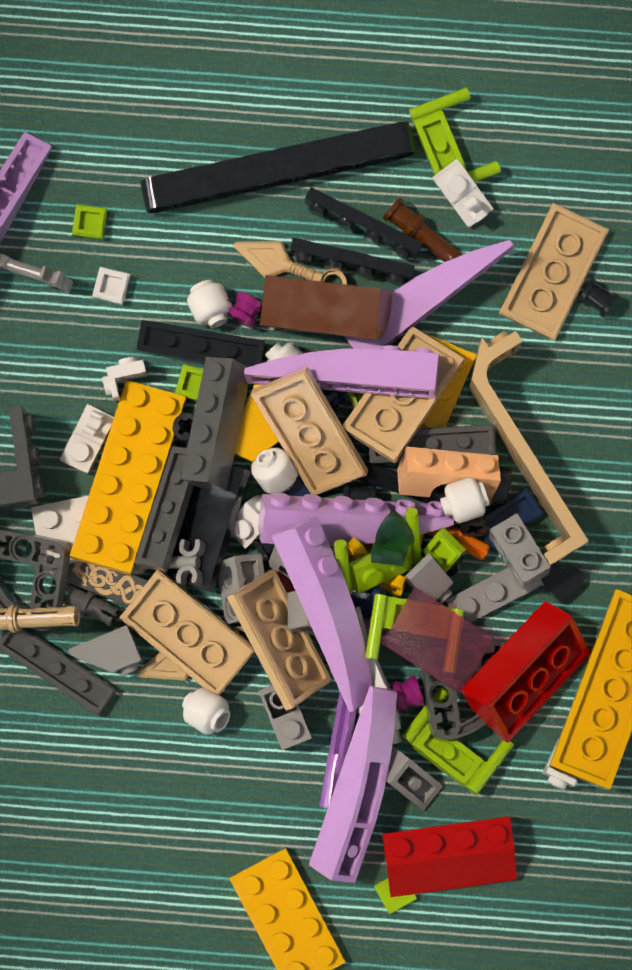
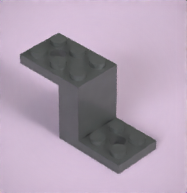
M22 405L9 407L17 470L0 472V512L42 505L41 498L46 497L43 478L40 479L36 467L41 466L40 451L32 441V436L37 435L35 418Z

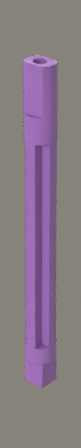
M364 619L369 635L371 619ZM339 692L319 807L322 808L329 807L354 733L358 711L357 708L349 712L341 692Z

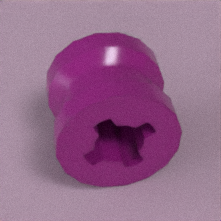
M239 291L236 295L237 301L227 313L237 322L253 329L256 324L255 318L261 313L262 303L252 296Z
M415 675L402 683L398 681L391 682L392 690L397 692L396 703L399 712L406 711L412 705L417 707L424 705Z

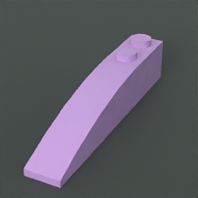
M26 132L23 133L0 170V243L52 149L51 145Z
M507 240L446 261L393 291L389 321L385 332L379 339L344 337L353 349H383V346L392 345L406 334L411 326L415 327L515 248L513 243Z
M392 345L383 346V349H335L278 358L247 367L244 370L247 384L265 385L308 366L321 390L436 399L439 353H433L432 350L427 348L403 351L400 347Z
M316 516L293 524L271 537L349 712L364 704L369 686H372L368 658H365V643L352 598Z

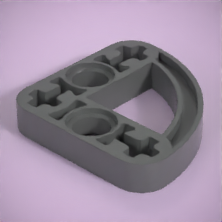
M0 527V541H11L9 546H0V559L36 566L30 609L63 607L70 561L68 545L60 539ZM22 539H26L31 543L32 551L28 557L23 556L19 552L18 546ZM54 548L55 552L60 553V557L54 560L52 555H40L41 550ZM0 571V607L8 608L10 605H17L21 609H28L11 593ZM47 576L52 577L56 582V590L53 594L47 593L43 588V580ZM41 599H44V600H51V599H53L54 602L47 604V601L41 602ZM31 627V628H32V629H35V630H39V631H46V630L52 629V628H54V627H39V628H37V627Z
M492 641L459 645L458 656L461 652L468 651L474 656L475 663L471 668H464L459 664L457 658L455 673L443 672L446 647L431 649L422 656L420 668L431 735L439 741L455 740L478 730L486 724L477 714L460 724L453 676L476 674L482 668V656L493 653L495 648L498 651L505 644L504 642ZM433 655H436L437 660L443 661V665L438 668L439 677L445 675L446 680H437L430 683V678L436 677L435 668L428 665V662L433 659ZM436 686H442L448 691V700L443 704L435 702L432 697V691ZM450 707L451 712L447 711L444 714L446 723H452V729L448 730L447 735H445L443 730H438L437 724L442 722V713L435 714L434 709L442 710Z

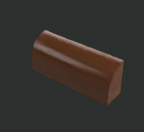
M265 275L260 325L377 340L385 332L389 321L393 290Z

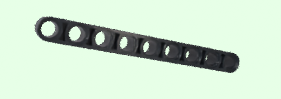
M397 122L156 175L141 180L140 185L146 212L159 213L400 160L415 155L416 149L410 123Z

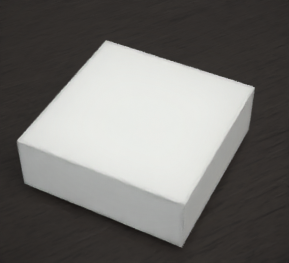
M100 267L92 297L123 306L131 275Z

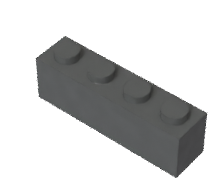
M206 357L181 476V480L201 489L227 491L249 385L244 376V370L247 366L234 359Z

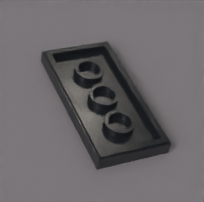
M232 466L227 491L193 487L172 555L183 556L179 551L181 539L190 542V551L195 547V539L205 542L206 550L200 557V568H197L202 572L203 582L201 585L193 584L191 573L187 577V586L214 592L250 471ZM168 569L165 573L176 581V574L179 569Z

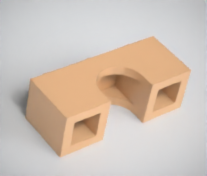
M406 446L397 469L400 495L430 497L432 491L439 485L450 484L472 477L477 483H483L489 503H491L501 481L498 455Z

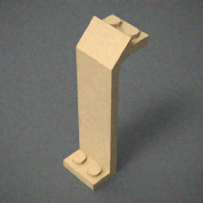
M504 331L491 339V344L489 345L486 344L483 337L481 338L468 389L490 424H494L496 434L561 535L542 548L543 555L551 566L588 542V539L487 380V371L516 353L523 342L516 331L510 335Z

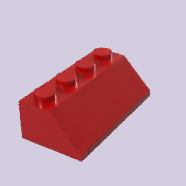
M545 601L510 636L509 640L490 657L488 662L467 682L461 691L471 709L503 741L509 743L591 653L573 617Z
M510 816L382 834L390 897L517 880Z

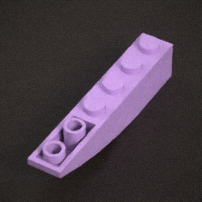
M276 492L271 495L262 494L258 532L261 543L274 544L272 535L293 524L317 516L330 546H334V542L340 539L345 540L348 544L353 537L361 544H370L407 538L405 511L408 508H416L418 510L420 535L452 526L454 519L452 515L445 516L441 502L431 501L427 504L414 503L405 499L392 502L382 501L378 498L356 500L346 496L321 498L313 494L289 496L285 493Z
M369 686L309 862V866L331 881L356 882L376 824L390 764L395 727L397 692L392 689Z

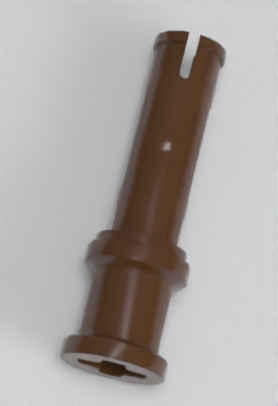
M401 197L396 200L383 217L385 221L390 220L404 231V234L422 242L423 246L443 262L464 255L425 224L424 221L426 219H424V216L414 213L403 203L404 199Z

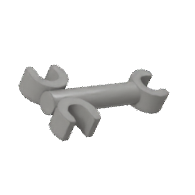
M0 253V270L11 271L47 283V286L50 288H58L65 293H70L73 281L66 278L63 272L58 270L57 272L52 271L46 266H42L41 269Z
M185 539L180 540L179 551L183 556H172L168 568L179 569L176 574L178 584L186 585L187 577L191 573L192 583L195 585L202 584L203 575L197 568H200V557L206 550L204 541L195 539V547L190 551V542ZM136 565L132 574L136 576L142 575L147 568H141Z

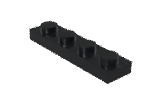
M310 187L305 197V205L309 206L308 210L321 218H325L327 215L337 220L336 225L346 231L352 232L355 229L365 234L363 238L374 245L380 246L383 243L391 247V252L402 259L408 260L411 257L416 260L421 250L422 242Z
M294 237L290 247V255L295 256L297 262L312 265L314 261L326 263V268L337 269L341 272L344 271V268L356 270V275L373 279L374 275L386 277L388 283L400 286L412 280L415 265Z
M141 320L136 351L204 364L206 357L230 358L250 367L262 363L265 341Z

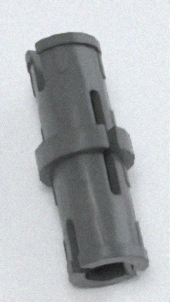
M66 582L65 591L70 594L64 595V603L70 606H78L80 614L83 616L88 614L107 624V626H112L115 620L104 614V612L117 617L119 608L95 598L96 594L91 591L85 593Z

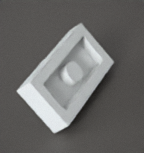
M457 159L432 177L468 228L474 223H478L493 210V207Z
M87 404L62 453L60 461L89 475L107 439L114 417Z

